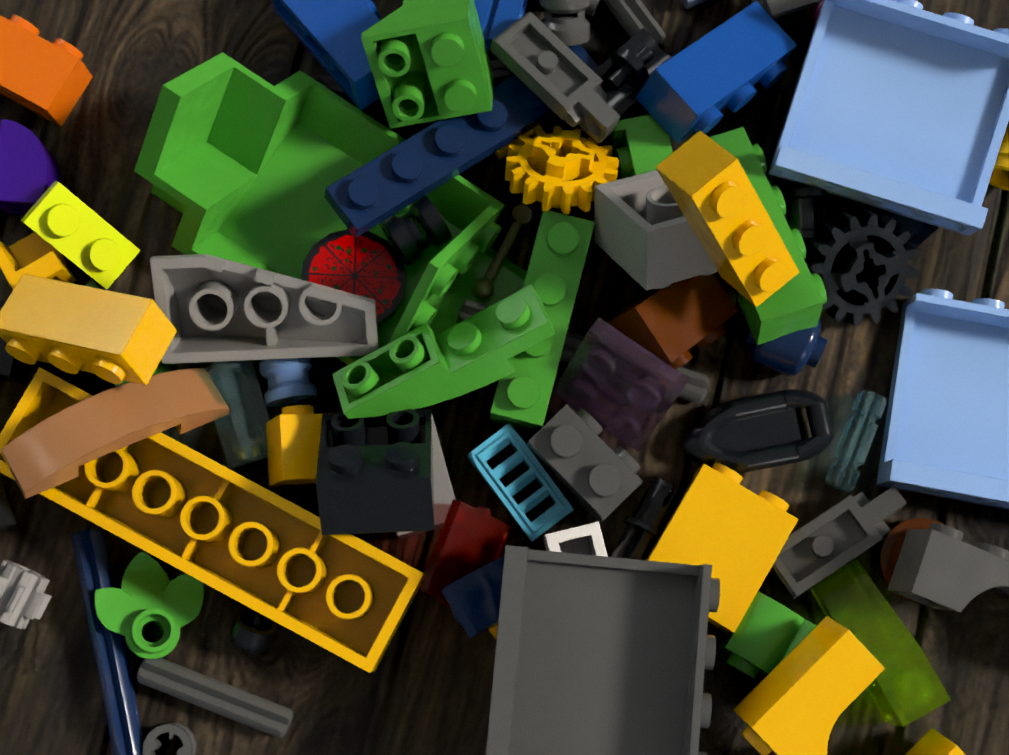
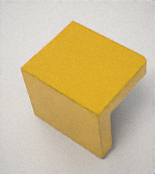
M35 232L9 247L0 241V268L12 290H14L23 274L68 283L77 281L64 256Z

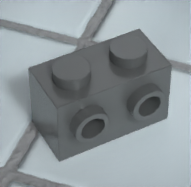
M566 404L528 441L527 446L549 473L601 524L643 482L636 474L641 467L622 447L617 446L612 450L598 436L603 429L586 410L580 408L575 413Z

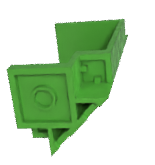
M222 52L162 85L134 172L153 184L152 194L183 214L172 247L184 255L209 254L301 279L303 261L313 245L330 233L348 229L325 199L326 187L406 139L301 70L273 86ZM460 175L426 194L446 222L452 239L440 247L430 246L422 253V258L409 267L403 263L406 272L404 298L394 317L378 328L379 348L426 323L436 335L456 325L457 316L464 300H471L491 306L523 289L527 272L505 258L493 281V294L485 299L479 298L475 294L474 284L477 280L484 278L497 253L490 247L502 229L501 226L496 224V221L505 205ZM409 206L405 207L404 209H402L394 215L401 216L405 212L409 211ZM380 223L368 230L387 240L380 227ZM341 356L336 358L349 365L364 356Z

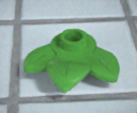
M140 552L126 568L121 581V589L110 587L95 591L94 604L96 615L107 630L125 636L128 648L136 656L143 659H160L168 655L176 647L180 638V628L193 621L199 615L203 604L204 585L203 582L186 573L170 581L167 573L154 558L145 552ZM148 623L157 624L162 630L161 639L154 643L146 641L142 636L143 626Z

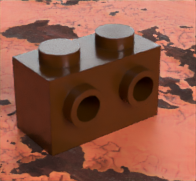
M714 274L698 275L674 282L666 288L652 290L606 324L641 377L659 368L667 375L693 358L688 351L692 346L696 344L701 349L721 337L726 332L721 324L737 313L738 310Z

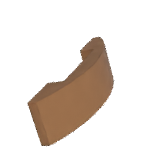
M205 368L169 371L152 375L147 385L128 382L67 407L12 440L1 449V453L26 499L79 477L78 466L174 426H176L180 434H183L229 415L230 409Z

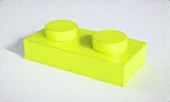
M56 180L20 220L106 290L141 251Z

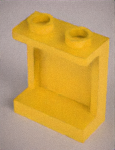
M715 462L712 468L703 464L696 470L692 477L693 481L649 557L645 560L689 565H712L711 578H719L720 599L717 612H709L708 622L726 633H735L796 525L798 518L786 512L789 504L783 499L765 490H761L759 495L740 485L743 479L741 475L727 466Z

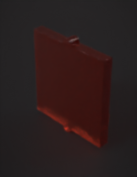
M453 499L418 590L440 598L441 605L451 609L441 590L463 576L498 559L511 526L490 516V510L479 506L476 509Z

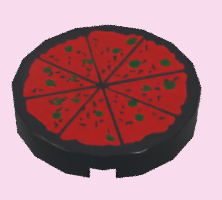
M346 229L330 233L313 245L303 261L301 280L376 300L377 325L379 328L394 317L404 298L406 272L401 256L387 240L370 231L355 238L350 230Z

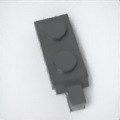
M532 12L526 13L492 40L490 51L563 121L565 120L573 128L579 124L580 128L599 144L614 132L620 115L606 103L608 95L601 87L603 80Z
M892 486L871 501L867 499L863 492L854 497L852 494L789 535L772 565L771 571L793 601L884 539L883 537L891 532L884 520L901 510L907 502L895 486Z

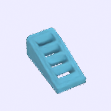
M510 423L502 427L467 455L468 460L531 542L574 510ZM510 445L515 453L492 470L487 461ZM523 462L528 471L507 487H504L499 479ZM536 479L542 487L518 505L513 496ZM549 496L555 504L534 521L530 522L525 514Z

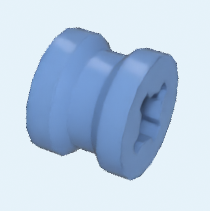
M312 358L270 359L259 363L260 374L267 379L268 390L264 394L267 407L297 405L318 398L317 387L310 382L309 371L313 367Z

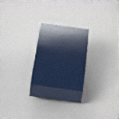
M504 556L463 576L441 590L451 606L454 618L463 626L469 638L498 626Z

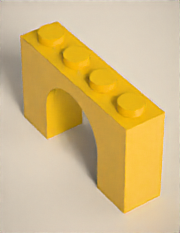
M826 616L733 710L748 725L740 734L761 755H769L772 751L776 755H827L829 736L836 720L885 668L849 629ZM931 728L905 755L966 754L952 741Z

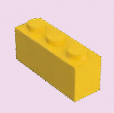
M702 131L697 132L655 167L720 276L756 308L800 273L738 158Z
M28 274L22 275L0 310V337L7 343L5 346L6 351L17 360L31 365L35 364L36 361L50 363L70 374H77L79 370L90 372L113 384H121L125 380L147 385L177 332L176 328L153 299Z

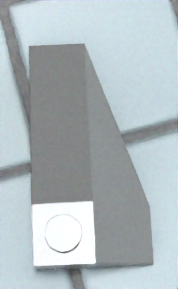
M209 254L152 256L150 258L155 303L177 330L162 357V364L365 356L379 349L376 300Z

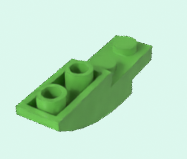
M532 284L437 335L426 323L336 371L332 376L343 414L348 419L383 416L391 412L407 409L414 410L447 401L516 372L511 357L556 333L540 296Z

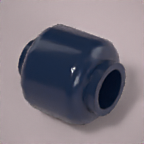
M819 318L818 326L799 330L760 345L756 344L749 328L744 343L751 346L750 356L753 361L785 376L792 377L800 373L805 365L813 368L816 367L826 347L827 339L819 336L821 331V320Z

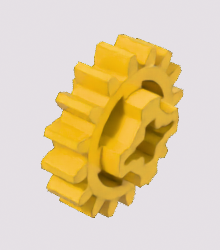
M554 126L553 133L546 134L542 129L535 128L533 138L521 134L518 136L517 145H509L505 165V181H510V192L512 194L523 193L522 203L528 205L539 201L542 203L541 208L544 212H548L551 208L561 209L563 214H569L571 206H578L584 212H588L591 208V201L594 202V186L617 180L619 158L612 157L613 147L611 145L599 146V143L591 136L587 139L581 137V129L575 128L573 131L562 130L560 126Z

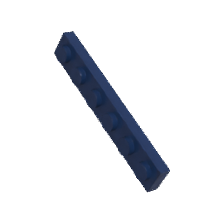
M581 45L567 46L593 71L598 68L597 64ZM513 75L493 87L492 111L436 121L326 187L324 197L353 236L357 238L511 143L519 135H524L556 114L516 75Z

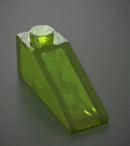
M854 559L811 588L825 616H829L849 629L885 668L867 687V690L886 723L904 727L951 700L923 650L857 559Z

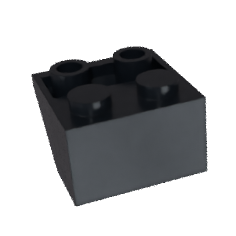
M407 409L391 412L383 416L348 419L343 412L322 414L316 474V491L322 535L434 530L431 409Z

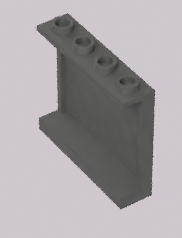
M505 545L486 755H707L706 752L699 751L700 728H709L712 712L711 694L703 693L704 670H713L716 655V638L714 635H707L709 612H717L720 599L719 578H711L712 565H689L528 549V547Z

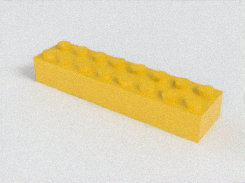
M39 367L0 433V473L15 480L1 453V449L50 416L93 395ZM162 432L78 466L79 477L39 493L368 673L376 671L427 576L352 534L322 535L320 517Z

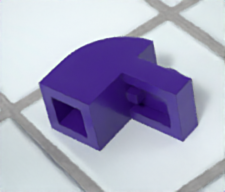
M1 119L0 208L7 214L25 215L55 180L62 184L61 171L53 154L32 131L15 121Z

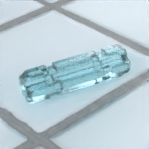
M862 390L857 394L851 409L855 414L854 416L851 415V418L848 417L834 454L837 461L830 464L825 477L826 483L831 487L845 492L852 491L855 488L861 473L857 468L861 464L864 465L878 428L875 420L881 419L887 404L886 398L868 390Z

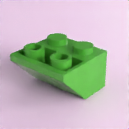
M410 0L362 32L361 40L390 129L492 111L494 76L474 0Z

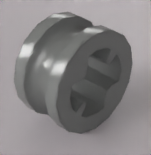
M170 722L155 727L148 733L143 743V755H158L157 750L164 745L161 736L164 733H169V739H174L178 736L182 740L183 747L178 749L177 755H196L197 742L195 735L187 726L181 723Z

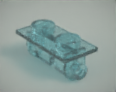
M253 361L211 362L212 366L205 367L230 409L229 415L214 420L228 468H236L267 458L266 422L270 418Z

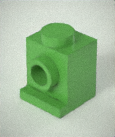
M650 114L618 120L614 132L609 135V142L612 147L621 146V148L615 149V157L619 158L618 174L620 179L654 171L659 163L673 153L669 135Z

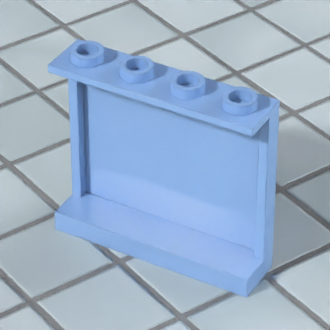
M823 0L768 174L805 186L820 188L834 195L966 236L981 230L988 212V208L982 207L1009 121V29L996 28L994 31L975 26L974 20L963 14L948 12L942 16L923 10V5L916 0Z
M923 289L921 293L914 294L903 303L876 485L889 488L895 486L896 489L1009 510V309H1004V302L990 298H976L971 303L954 300L953 294L946 290Z

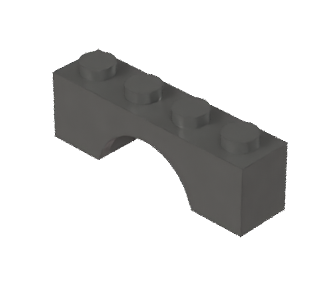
M931 523L929 529H908L888 590L933 609L962 612L973 598L988 589L997 588L1009 596V551L982 542L978 544L977 548L962 541L963 532L939 523Z

